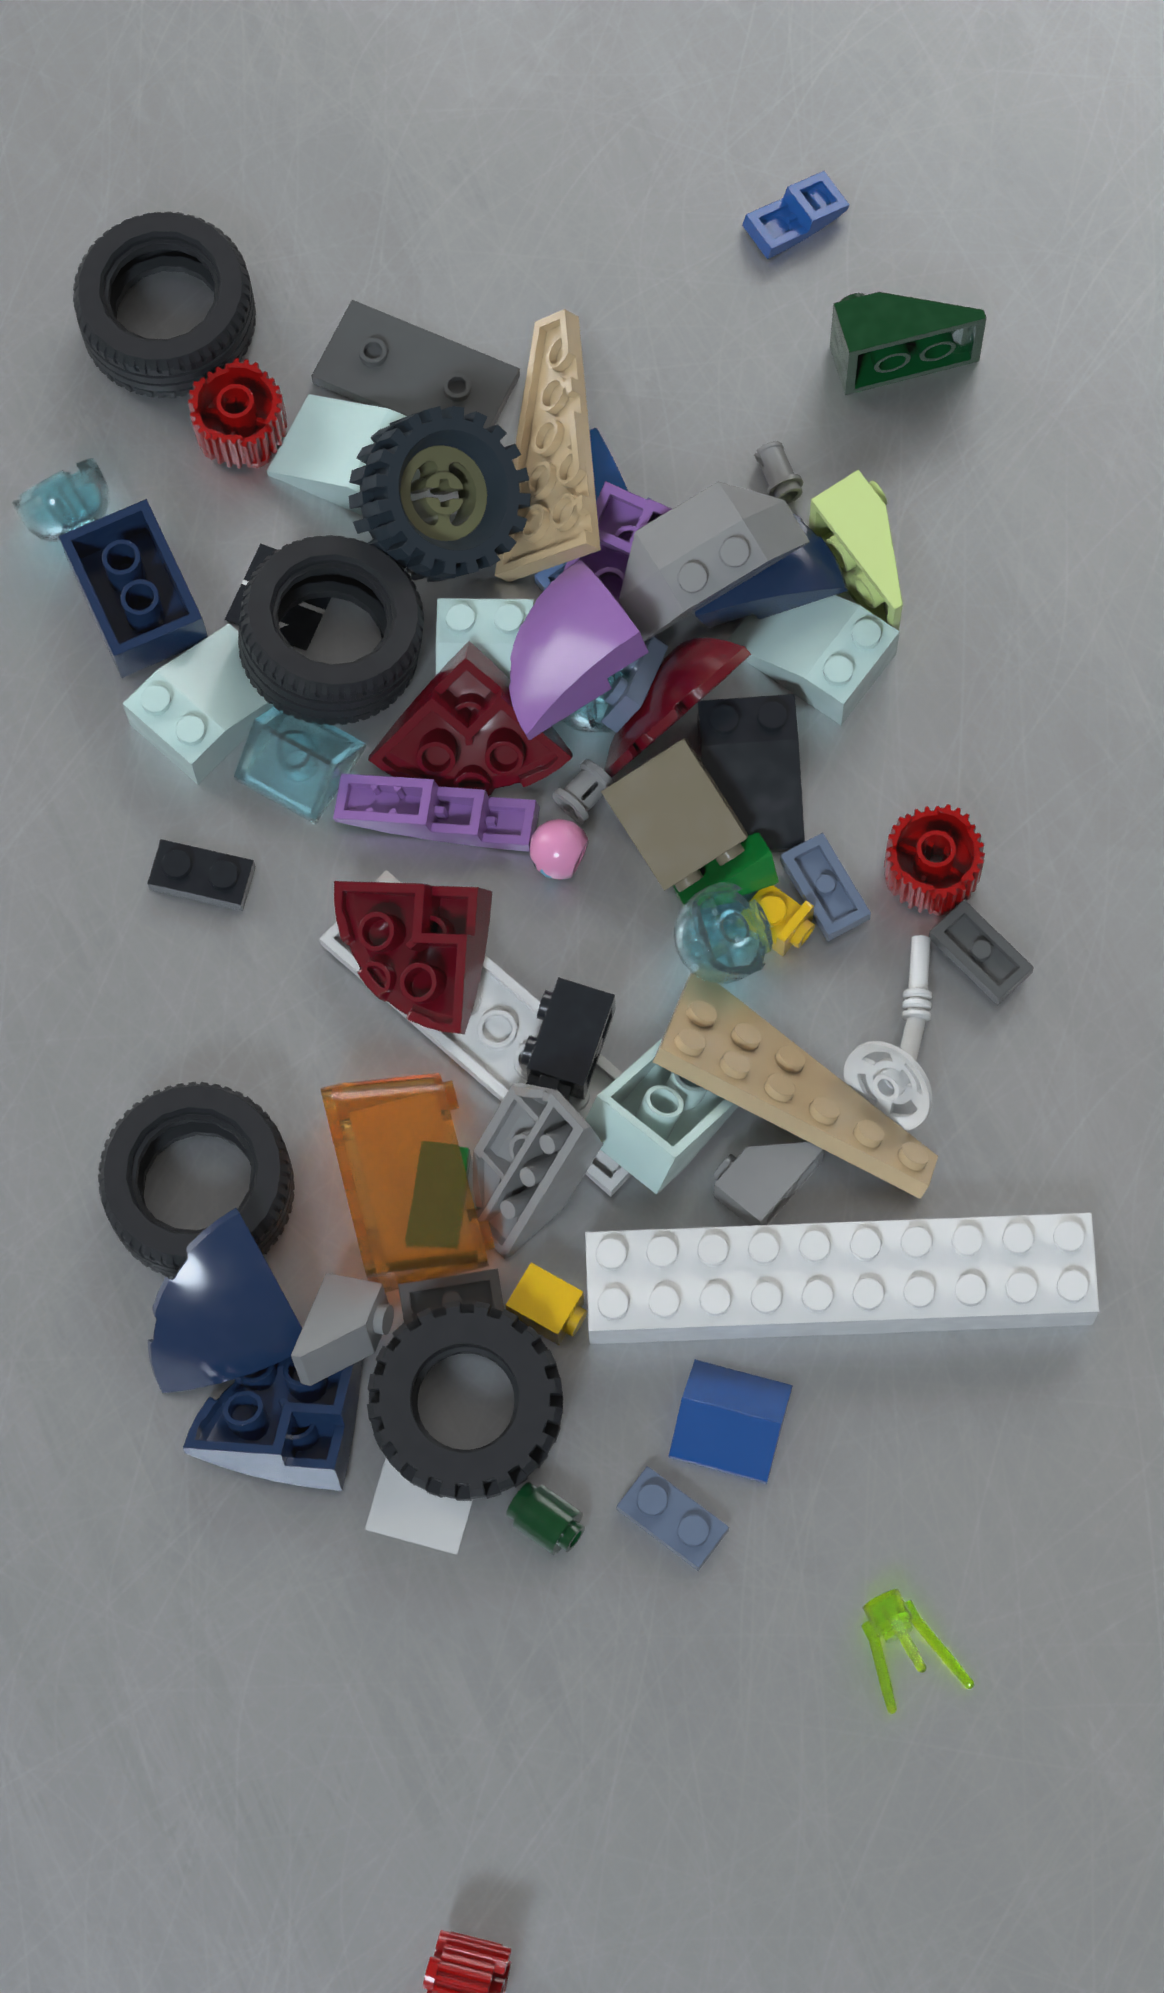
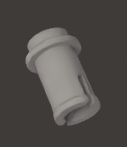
M773 441L762 445L756 450L757 453L754 456L756 461L759 462L769 484L767 489L768 495L783 499L787 504L797 500L803 493L801 488L803 480L800 475L794 474L782 443Z

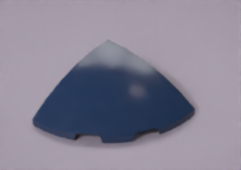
M793 513L810 543L695 611V616L708 628L751 614H754L760 620L846 592L848 588L844 574L828 544L802 522V518Z
M234 1208L203 1230L187 1246L188 1259L174 1278H164L157 1292L152 1307L154 1317L156 1318L153 1339L148 1340L147 1343L153 1375L162 1393L186 1391L220 1384L279 1363L291 1357L302 1331V1326L237 1208Z
M292 1357L252 1374L236 1378L235 1382L217 1400L212 1397L206 1400L188 1431L183 1446L185 1454L233 1471L275 1482L342 1491L354 1435L362 1360L311 1386L301 1384Z

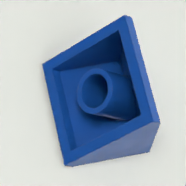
M695 1359L681 1399L669 1458L767 1484L793 1385Z

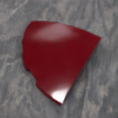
M695 638L685 641L674 648L662 660L642 706L617 733L615 732L604 771L611 778L614 777L751 655L747 648L714 638Z
M469 641L403 712L369 755L368 761L393 777L434 779L438 787L482 789L490 796L496 788L521 783L522 787H527L546 778L571 760L573 753L552 726L531 740H528L512 706L509 691L510 679Z
M334 881V906L340 937L345 944L350 946L353 956L360 967L357 974L378 999L389 1002L396 1009L406 1014V1019L430 1029L465 1035L476 999L485 958L492 891L479 887L431 886L422 883Z

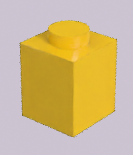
M532 1262L505 1304L506 1310L517 1315L520 1321L528 1327L531 1326L539 1335L557 1345H560L566 1333L572 1337L575 1336L588 1310L582 1308L584 1305V1292Z

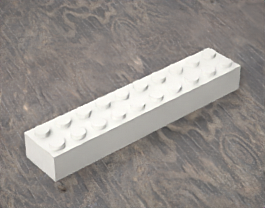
M1092 1213L585 1232L590 1344L1093 1325L1099 1314Z

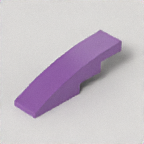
M341 773L333 819L335 822L419 839L530 852L531 837L537 829L540 806L536 800L489 797L487 792L482 789L438 787L434 779Z

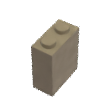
M686 737L601 791L664 891L675 885L677 890L681 892L704 877L699 870L704 865L716 859L719 865L722 866L745 851L741 842L748 838L747 832Z

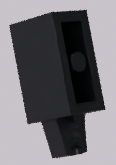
M560 977L557 979L553 992L545 990L537 1012V1019L543 1020L537 1037L531 1035L528 1037L521 1058V1064L527 1065L526 1084L558 1090L567 1101H569L570 1096L585 1100L616 1010L614 994Z

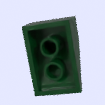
M884 292L868 295L854 293L844 297L840 302L833 303L830 350L844 394L849 395L979 362L986 324L984 310Z

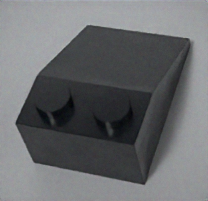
M795 694L698 701L697 726L700 760L744 827L748 837L759 832L771 853L786 852L805 842Z

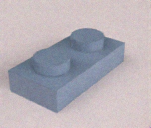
M655 637L650 638L645 644L648 650L647 654L619 671L623 674L622 677L619 676L611 685L612 689L607 691L604 697V701L609 703L601 723L616 733L642 706L668 649L667 645Z
M823 833L780 854V862L804 902L807 900L814 905L813 918L827 941L870 920V910Z
M648 1466L616 1506L620 1513L697 1571L700 1570L729 1531V1527Z

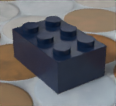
M147 499L59 536L67 561L121 678L182 653L208 637L203 618Z

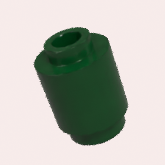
M527 1482L514 1496L506 1511V1516L514 1521V1528L552 1555L557 1554L561 1549L569 1552L577 1544L585 1530V1527L580 1524L583 1513L544 1485L537 1487L531 1482Z

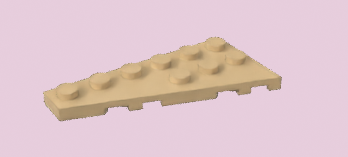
M566 309L535 321L516 437V446L521 456L513 459L516 470L527 468L529 481L519 483L520 493H531L530 507L518 510L517 515L526 518L527 522L523 531L509 535L517 543L510 552L498 555L500 561L496 563L495 576L507 582H512L601 550L579 316Z
M696 965L694 966L680 995L653 1063L921 1199L930 1185L938 1155Z

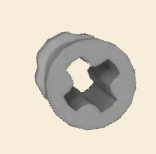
M585 759L580 764L581 771L564 789L557 788L552 793L553 799L558 806L573 820L581 824L589 818L588 811L602 798L603 794L601 791L614 783L612 778L600 766L589 759Z

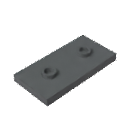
M351 300L311 377L313 384L362 404L389 408L405 416L438 406L441 407V410L450 406L465 407L464 415L477 411L487 416L483 428H488L496 424L520 377V368Z

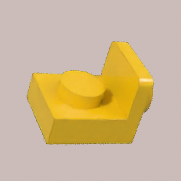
M772 885L758 890L737 916V923L778 954L784 956L792 945L799 949L814 931L816 926L812 923L814 905L807 900L800 905L776 886Z

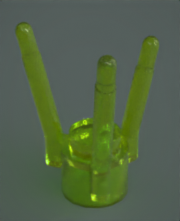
M898 1589L887 1591L873 1598L862 1607L868 1621L863 1623L861 1627L870 1644L888 1713L894 1714L897 1711V1706L880 1637L883 1636L886 1643L899 1639L917 1671L924 1673L927 1666L909 1634L913 1630L912 1625L967 1689L974 1687V1681L921 1618L912 1600L905 1602Z

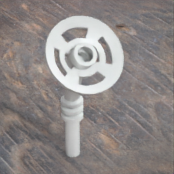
M916 935L911 939L908 989L903 991V998L906 1000L902 1003L904 1009L902 1019L906 1023L900 1048L881 1041L866 1042L856 1047L849 1054L844 1065V1082L906 1131L918 1127L928 1117L933 1101L929 1080L921 1066L917 1063L926 1022L931 1020V1013L928 1011L932 1009L930 1000L933 997V993L928 990L931 938L924 935ZM873 1052L890 1053L891 1058H883L876 1063L865 1056ZM861 1074H866L868 1087L878 1099L877 1102L867 1092ZM910 1099L918 1109L909 1114L893 1112L894 1104H904Z

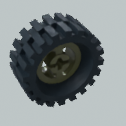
M438 406L389 423L390 426L379 429L370 437L374 442L373 444L362 447L356 459L366 465L351 471L349 483L360 485V492L348 496L349 508H361L363 519L353 522L357 534L369 531L373 539L367 544L386 552L388 556L396 560V563L402 565L405 572L414 581L427 578V582H438L491 567L500 561L499 554L510 552L517 543L509 535L523 531L527 522L526 518L517 515L519 509L530 507L531 493H520L519 483L529 481L527 468L516 470L512 460L521 456L516 444L504 447L500 440L507 432L498 424L483 428L487 416L477 411L464 415L465 407L450 406L441 410V407ZM419 469V479L412 482L414 474ZM430 490V493L433 495H446L458 491L459 499L453 498L440 502L438 498L425 497L412 501L411 494ZM457 511V514L453 522L451 523L450 515Z

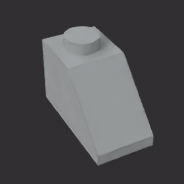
M810 1142L746 1147L737 1158L730 1154L713 1174V1178L717 1180L714 1184V1197L749 1226L768 1225L823 1161L825 1150Z
M330 1273L325 1274L291 1354L301 1384L311 1386L375 1353L382 1335L389 1333L394 1318L393 1307L389 1305L382 1283Z

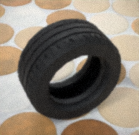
M154 212L134 216L122 221L121 224H116L110 230L104 232L102 237L94 241L95 244L90 246L88 253L82 258V263L79 264L78 273L74 279L73 302L77 322L88 354L93 359L96 367H99V370L104 375H107L108 379L120 387H125L130 392L135 391L139 395L146 394L147 397H184L189 394L190 390H194V381L199 382L200 378H208L207 372L215 373L218 366L221 369H225V364L233 363L235 358H238L239 362H241L242 356L246 354L248 346L251 344V337L254 335L256 307L245 260L235 243L227 235H224L222 230L215 228V225L205 222L201 218H195L193 215H184V213ZM163 271L184 272L202 280L214 292L213 304L204 320L188 333L170 339L144 338L128 331L117 320L118 306L127 290L142 278Z
M333 535L307 537L303 540L293 541L292 544H286L281 549L272 552V555L267 556L264 562L260 563L256 571L252 573L250 580L246 584L241 603L238 630V648L243 669H245L247 678L250 679L251 685L257 688L258 694L264 697L266 702L273 704V707L278 711H283L288 716L292 715L295 719L304 720L307 723L315 722L319 725L328 724L329 726L353 724L359 722V720L369 719L370 716H376L380 713V710L384 711L389 708L390 704H394L397 698L405 692V688H408L410 680L415 674L424 627L421 596L416 591L417 587L411 581V576L404 572L405 569L402 565L396 563V560L388 556L386 552L362 540ZM333 597L350 601L369 613L380 629L382 640L371 653L354 662L327 664L310 660L293 649L281 633L279 622L291 608L308 599Z
M189 1082L188 1085L180 1083L174 1087L170 1085L161 1092L159 1089L154 1091L151 1096L146 1095L142 1098V1102L133 1104V1108L127 1110L123 1114V1119H119L115 1123V1129L111 1130L110 1138L104 1144L105 1150L101 1153L102 1160L98 1168L100 1172L98 1174L99 1194L102 1205L113 1230L128 1252H131L132 1256L141 1261L144 1266L150 1267L152 1271L160 1272L168 1278L170 1276L174 1278L188 1259L187 1246L206 1228L200 1230L179 1229L156 1219L146 1206L144 1190L146 1175L156 1157L174 1142L199 1135L219 1137L237 1146L249 1160L251 1165L249 1190L237 1210L262 1255L267 1254L271 1245H275L278 1241L277 1237L282 1235L285 1224L287 1225L288 1214L292 1212V1202L295 1195L293 1192L295 1190L294 1174L286 1145L280 1131H278L277 1126L270 1119L267 1112H263L261 1106L255 1104L248 1096L244 1097L241 1092H234L226 1086L222 1088L219 1084L209 1085L206 1082H201L200 1084Z

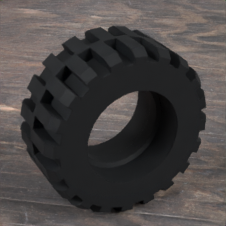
M460 1301L445 1303V1307L432 1311L428 1308L417 1313L416 1319L407 1325L403 1323L392 1333L394 1337L386 1347L382 1346L376 1357L377 1364L374 1372L369 1377L367 1388L369 1391V1404H367L368 1418L379 1448L402 1477L414 1486L416 1485L427 1491V1493L440 1498L448 1497L457 1501H472V1499L484 1497L489 1499L502 1495V1492L514 1486L515 1488L528 1480V1476L534 1470L541 1467L547 1459L551 1447L556 1443L560 1431L563 1414V1391L557 1364L550 1349L548 1350L543 1343L541 1336L531 1326L528 1327L520 1321L517 1315L506 1309L501 1311L492 1308L488 1303L475 1301V1304H461ZM457 1354H476L492 1360L506 1373L514 1391V1410L508 1426L494 1441L476 1449H455L440 1443L425 1429L418 1411V1394L427 1373L438 1362Z

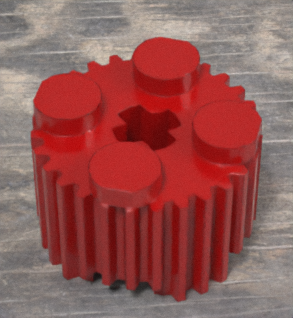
M235 358L233 363L225 364V369H221L218 366L215 373L207 372V379L200 378L199 382L194 381V390L189 391V414L197 443L205 457L211 460L217 459L219 465L226 462L229 468L233 464H236L238 469H241L243 464H246L248 468H261L268 464L272 459V453L277 452L276 445L281 446L283 444L282 437H286L285 428L288 425L283 397L279 385L275 383V379L273 377L269 378L268 372H262L257 362L250 365L248 359L240 363L239 359Z
M947 804L945 808L936 806L931 811L926 806L924 812L915 809L913 816L906 814L905 818L899 817L897 825L892 826L891 834L888 836L884 860L885 881L888 890L894 896L900 895V903L906 901L909 903V909L916 906L919 913L927 909L928 914L933 913L937 916L949 914L964 899L969 900L971 893L976 891L984 864V843L980 842L981 834L975 833V824H970V815L966 813L962 816L960 808L953 811L951 810V805ZM932 855L942 858V861L938 863L929 860Z
M441 1930L434 1957H430L427 1965L423 1989H427V1993H505L512 1964L509 1961L512 1949L503 1947V1944L453 1931Z

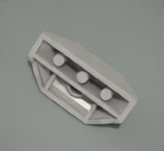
M718 481L635 531L619 601L631 621L640 631L645 642L810 543L785 500Z
M519 1082L511 1085L473 1150V1191L476 1208L473 1209L472 1224L504 1259L512 1256L564 1209L603 1146L602 1141L592 1127L558 1090Z

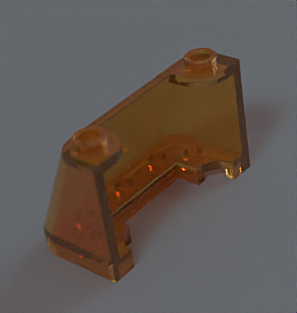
M433 1073L345 1082L320 1088L367 1280L382 1283L386 1293L399 1289L398 1284L447 1277L488 1267L486 1251L495 1249L489 1221L478 1222L450 1113L452 1110L459 1109L453 1081L442 1082L441 1074Z

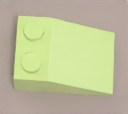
M857 470L811 499L809 528L828 544L844 574L848 588L847 592L855 603L899 631L903 602L886 507L887 499L875 481L871 480L868 482L862 473Z

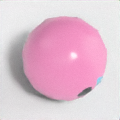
M563 819L549 820L540 825L532 835L529 847L530 856L535 868L545 877L558 880L572 878L585 854L589 841L585 831L575 822Z

